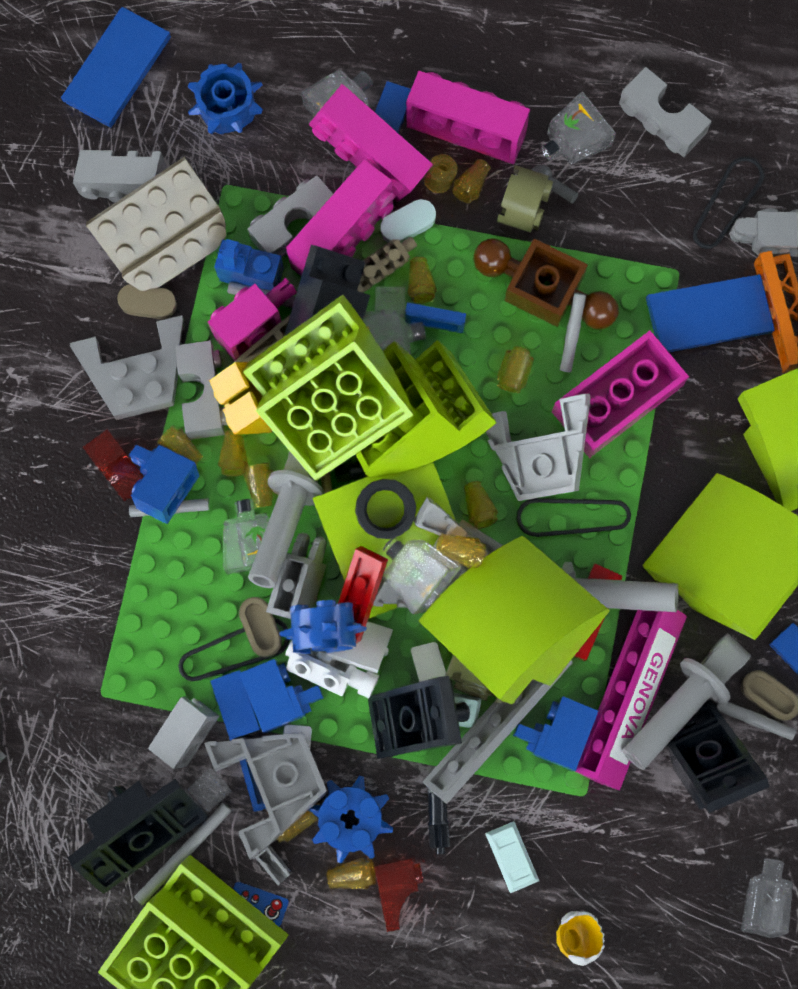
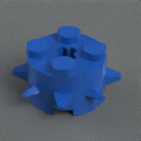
M237 63L233 68L228 67L227 64L215 66L210 64L208 69L200 75L201 79L199 82H192L188 85V88L195 94L197 103L188 113L189 115H201V118L208 126V133L210 134L214 132L224 134L235 131L241 133L242 128L251 123L256 114H262L263 109L255 102L253 94L262 86V82H250V79L242 70L243 65L241 63Z
M322 600L316 602L317 607L309 608V605L291 606V628L279 632L280 636L292 640L293 653L311 654V648L312 651H326V653L351 650L353 647H356L355 634L364 632L367 628L362 626L361 623H354L352 603L336 604V600Z
M359 776L352 787H344L342 789L332 780L328 781L329 796L322 805H314L308 810L318 817V826L320 828L319 832L312 839L313 843L328 842L330 846L336 848L337 862L339 863L344 861L349 852L359 850L372 859L375 857L373 841L377 838L378 834L393 832V827L382 820L381 808L389 800L388 795L373 797L371 793L365 791L363 776ZM349 810L355 811V817L359 818L358 825L353 824L352 829L347 828L346 821L342 820L343 814H348Z

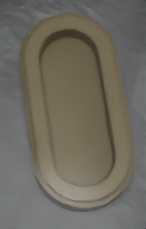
M129 284L119 291L117 297L121 309L126 314L133 316L168 319L177 309L175 296L171 291L157 287L147 291H140Z
M251 597L246 599L240 606V620L253 651L264 658L273 657L282 647V637L279 634L273 614L266 612L268 607L266 601L259 597Z
M756 670L749 672L743 677L741 681L743 695L770 716L780 721H786L798 714V696L768 673Z

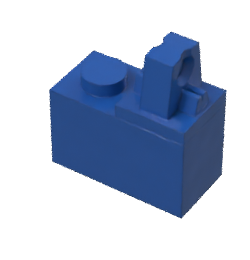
M222 239L214 266L221 282H234L247 286L256 284L259 288L269 291L280 283L284 270L281 255L252 249L251 246L229 239Z
M135 445L129 455L132 462L141 467L139 470L145 476L142 480L139 479L133 486L132 500L136 509L168 524L200 476L196 463L161 445H158L152 451Z
M275 659L239 673L263 733L271 732L306 717L305 714L312 711L310 704L324 698L319 685L303 691L301 685L287 687L286 683L291 681L289 673L286 670L285 664L279 665Z
M563 696L559 699V702L553 701L546 717L551 720L550 725L536 723L534 729L518 724L513 736L528 742L526 750L532 752V755L568 770L576 771L598 710Z

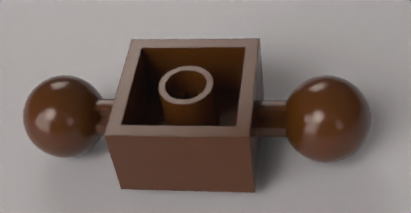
M498 239L484 240L474 251V265L482 275L497 277L504 273L512 277L506 290L505 302L556 327L559 326L568 307H572L574 293L586 295L582 320L590 328L597 330L606 329L618 317V303L611 294L604 291H595L588 295L578 290L585 276L588 264L545 243L533 239L521 262L512 258L508 246ZM545 281L550 282L549 286L543 284L545 283Z

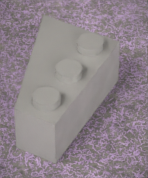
M80 150L73 184L78 193L85 198L97 199L102 197L116 203L165 170L167 166L161 151H153L151 157H139L137 151H128L127 156H114L112 150Z

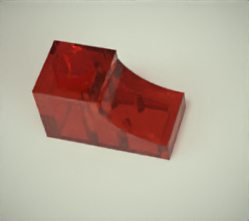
M107 429L86 444L83 449L120 497L126 501L131 498L135 483L139 479L142 480L144 476Z
M412 858L374 866L387 932L400 929L399 917L402 905L411 893L419 891L418 884L423 883L420 863L413 864Z

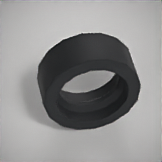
M380 479L371 482L361 491L356 500L355 513L358 523L366 533L376 538L392 539L401 536L411 527L416 515V503L413 494L404 484L396 480ZM382 490L398 494L404 504V515L401 521L389 528H382L373 524L367 514V503L371 496Z

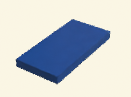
M121 7L61 96L62 101L112 128L170 40V32Z
M761 274L648 294L646 296L654 335L668 352L770 334L775 331Z

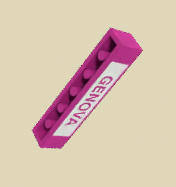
M637 610L575 772L597 783L620 791L630 765V761L623 754L622 750L646 724L687 615L679 610L677 612Z

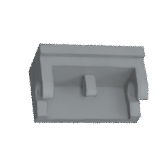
M185 696L181 697L148 749L173 769L187 767L220 715L195 698L191 701Z

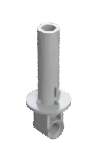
M290 451L284 470L274 471L268 478V486L278 495L248 575V579L252 583L264 588H274L304 506L314 505L312 498L325 493L323 488L317 483L318 479L315 481Z
M565 562L562 567L566 573L607 608L677 612L679 589L676 583L575 578L576 573L572 562Z
M727 633L711 648L709 654L701 663L685 658L680 663V667L687 680L625 746L622 752L627 759L639 769L645 770L709 698L719 704H726L730 700V694L724 684L750 659L751 654Z

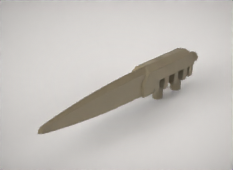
M411 236L402 243L398 239H393L364 259L365 266L357 291L364 293L407 263L410 258L408 252L417 247L415 240ZM290 315L259 339L235 362H249L282 339L285 335Z

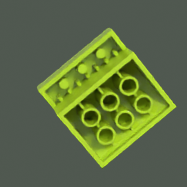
M344 295L337 298L247 363L243 371L262 395L255 411L315 481L414 415L409 399L391 364L365 323Z
M394 340L383 350V353L397 375L413 408L414 415L356 453V456L365 474L369 477L400 473L421 467L453 453L481 436L497 422L452 352L439 340L434 342L416 359Z
M797 368L746 390L737 398L751 425L743 435L777 503L789 511L798 509Z
M433 462L400 473L378 477L368 476L312 498L344 582L355 549L363 546L388 559L383 576L410 586L412 584V571L423 565L439 537L437 534L417 527L414 521L405 533L392 539L376 538L366 533L358 523L355 509L359 494L371 482L380 479L396 480L404 484L413 494L416 503V515L426 497H429L455 520ZM382 490L371 496L367 503V514L373 524L382 528H389L401 521L404 515V504L398 494ZM396 539L405 546L404 551L398 557L390 550L395 546ZM383 604V607L373 605L369 619L398 608L397 604Z
M716 473L643 564V567L654 580L660 583L678 584L679 595L692 610L756 640L798 586V516L752 488Z
M521 536L496 549L463 573L436 599L418 621L499 700L513 704L532 679L551 686L610 610L526 537Z
M189 855L178 866L166 885L147 902L98 973L117 989H249L289 934L193 856Z

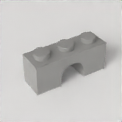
M645 67L623 89L619 104L627 115L634 116L642 122L644 128L650 134L660 137L669 150L685 157L707 134L712 121L690 103L678 113L664 111L660 107L659 102L664 96L667 84Z
M317 175L311 180H304L298 185L292 195L288 198L283 197L279 199L271 211L265 215L257 216L251 222L250 227L247 228L250 239L260 251L281 255L282 258L287 254L286 247L293 240V236L287 230L289 224L299 218L310 221L333 193Z
M211 340L175 345L177 370L182 382L197 381L204 385L203 394L199 399L194 402L182 403L186 435L189 440L225 435L224 425H227L226 416L223 412L225 407H222L214 397V390L209 382L210 379L218 374L217 368L222 367L220 350L214 349Z

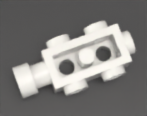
M292 641L285 654L290 657L286 666L287 671L340 696H343L349 685L357 689L358 694L370 698L380 677L371 671L366 673L357 669L354 665L332 659V657L326 655V651L316 652L312 651L311 648V654L293 653Z

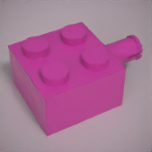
M286 278L267 294H264L256 284L250 288L245 287L235 295L234 301L226 307H219L210 316L211 319L208 321L215 340L234 362L259 339L282 322L277 308L297 294L293 285H289V281Z

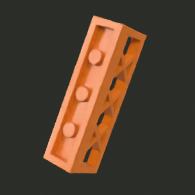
M772 251L759 254L754 262L756 274H761L775 328L772 334L782 372L788 373L798 368V336L794 335L790 320L791 317L798 321V282L790 253L773 257ZM784 263L787 275L783 281L779 280L776 264ZM782 289L793 296L794 303L790 309L786 306Z

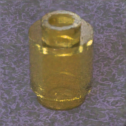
M440 154L430 160L433 165L424 175L426 186L435 193L447 191L451 187L458 170L457 164L452 157Z
M514 346L512 350L505 351L497 375L499 380L497 386L499 388L518 394L522 388L526 387L534 362V358L530 356L529 350Z

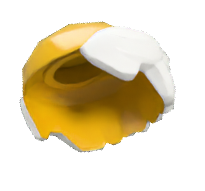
M570 911L562 918L556 932L557 945L560 951L573 963L581 966L595 961L605 948L603 945L605 941L604 933L601 932L602 926L598 924V919L594 918V915L585 911Z

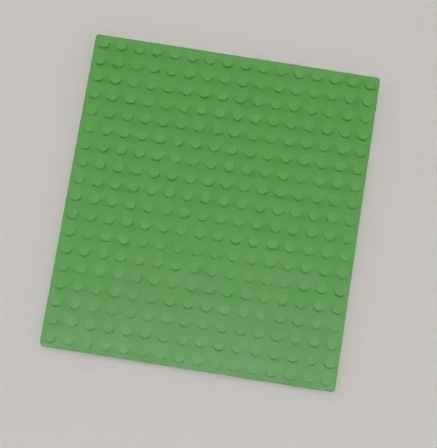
M232 185L224 186L219 200V207L226 223V237L224 240L238 241L240 244L259 250L250 239L247 228L250 227L251 222L257 216L265 215L271 211L279 199L283 197L288 198L289 196ZM299 218L289 224L287 230L293 236V239L306 226L309 220ZM380 218L374 225L375 229L372 235L366 241L361 240L355 247L356 251L353 258L363 261L388 243L381 235L383 219ZM433 224L428 230L413 237L417 247L408 252L410 258L407 263L364 292L371 296L363 322L372 332L387 330L383 325L389 326L394 331L390 344L395 340L415 359L434 342L439 340L452 352L490 413L506 411L511 441L514 442L565 431V428L552 413L554 403L649 330L654 334L646 296L648 294L676 290L679 272L671 268L551 246L588 264L585 276L578 288L579 291L588 295L595 291L607 292L616 299L619 307L616 321L606 329L597 330L590 328L581 320L572 371L564 372L560 370L572 307H568L559 326L556 327L505 302L506 290L512 277L504 273L497 277L484 276L476 269L473 261L476 247L487 239H498L504 242L511 252V257L520 262L523 260L532 242ZM220 246L205 258L185 344L211 340L214 349L220 350L222 367L217 368L218 374L234 363L232 358L215 340L208 324L212 313L221 306L226 307L234 301L235 295L227 293L229 283L219 281L214 268ZM287 253L282 257L284 270L280 282L286 278L289 281L288 284H292L297 291L301 276L291 269ZM545 281L543 285L549 286L550 282ZM407 302L466 313L464 332L457 333L423 326L425 338L413 340L411 329L421 326L405 322ZM285 306L277 308L281 321L287 318L292 311V308ZM376 333L373 337L383 351L387 347L388 339H378L386 334ZM178 375L175 404L169 407L160 445L196 463L200 476L184 500L209 498L210 510L174 514L168 524L152 516H143L101 687V695L105 698L172 711L181 697L185 696L191 701L195 698L220 715L217 721L224 722L210 681L238 670L241 672L272 659L277 660L279 665L284 663L287 666L290 657L285 654L288 647L278 656L199 681H188L183 678L179 672L178 665L182 656L187 652L243 628L239 617V609L246 599L259 597L266 601L267 604L269 603L273 588L260 587L248 579L256 554H247L257 551L261 540L256 536L255 543L252 537L253 533L245 539L244 537L252 527L259 526L266 530L278 495L268 486V478L272 472L284 470L289 450L273 431L271 433L234 435L228 425H224L225 435L189 440L184 428L182 403L194 402L199 399L203 394L204 385L197 381L183 383ZM656 408L590 459L584 452L579 491L540 497L549 499L622 501L629 507L631 512V520L623 529L533 537L522 532L518 526L516 516L521 504L527 500H517L501 468L503 465L496 451L492 450L488 442L489 437L486 432L464 447L433 461L456 522L460 523L462 519L501 545L524 536L559 567L562 568L565 562H572L576 573L575 578L587 579L595 563L622 575L621 580L625 581ZM355 454L340 465L359 460ZM332 469L330 471L332 490L358 481L350 480L337 483L335 470ZM320 477L317 483L322 487ZM250 499L251 511L238 513L237 501ZM531 503L523 509L521 521L527 530L538 533L617 526L624 523L627 514L622 506L612 504ZM305 505L287 553H292L294 543L296 542L295 539L302 532L307 533L310 537L306 558L309 556L313 540L317 537L325 538L326 549L322 563L326 565L316 602L336 600L337 604L345 582L315 505ZM410 605L409 608L398 607L368 619V622L393 629L387 646L389 649L388 655L383 657L378 673H375L380 677L371 695L419 682L411 654L412 647L436 642L445 671L447 672L453 654L418 621L428 610L425 605ZM609 608L610 611L605 616L587 660L583 661L573 657L571 659L573 663L519 724L534 729L536 723L550 725L551 720L546 718L553 701L559 702V699L563 696L595 710L599 709L606 690L620 609ZM273 614V617L284 622L288 629L291 628V619ZM277 624L279 632L284 631L283 628L279 624ZM243 632L189 656L184 661L183 669L188 676L196 677L260 656L253 651L246 632ZM281 636L283 646L286 637ZM357 667V669H359V670H361V671H363V672H366V673H367V671H368V670H365V669H362V668ZM288 671L291 681L286 683L287 687L301 685L303 691L318 686ZM452 680L454 693L470 696L454 688L456 681ZM349 685L343 696L320 686L324 698L310 704L312 711L305 714L306 717L287 724L311 727V741L376 754L368 698L358 694V690ZM488 696L487 701L481 700L478 719L494 703L496 697ZM284 726L271 732L283 735ZM459 726L461 738L470 728ZM516 727L474 773V775L575 796H585L587 794L590 780L575 771L568 770L532 755V752L526 750L528 742L513 736ZM455 745L393 756V758L437 766Z

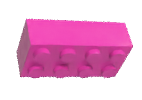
M418 71L406 101L408 128L513 165L515 164L526 136L530 113L529 108H526L517 101L508 102L500 99L488 91L480 92L471 89L465 83L442 79L440 75L434 72L425 73Z
M343 84L340 85L309 123L313 128L312 132L321 141L326 142L327 140L335 147V153L341 159L351 161L356 167L365 159L391 179L393 199L396 202L409 194L433 165Z
M364 159L286 247L291 269L302 277L311 245L353 257L356 251L355 247L361 240L366 241L374 232V225L380 218L384 219L393 210L392 180Z
M650 330L562 397L567 398L581 394H590L591 399L584 452L589 459L682 388L689 378L687 373ZM560 400L554 403L552 413L564 427Z

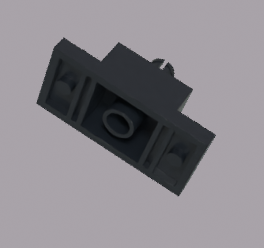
M311 245L284 337L342 295L345 296L363 321L371 296L357 291L365 261Z
M449 676L436 677L371 695L368 698L377 759L462 743L459 722L468 721L470 710L465 702L455 703L452 680L449 679Z
M711 699L702 705L695 715L665 746L669 751L674 771L700 810L706 808L708 813H711L769 788L768 778Z
M176 779L163 786L155 794H152L140 781L127 790L124 786L113 787L117 797L109 790L107 793L109 803L86 819L94 838L67 857L72 868L100 892L105 894L208 818L204 808Z

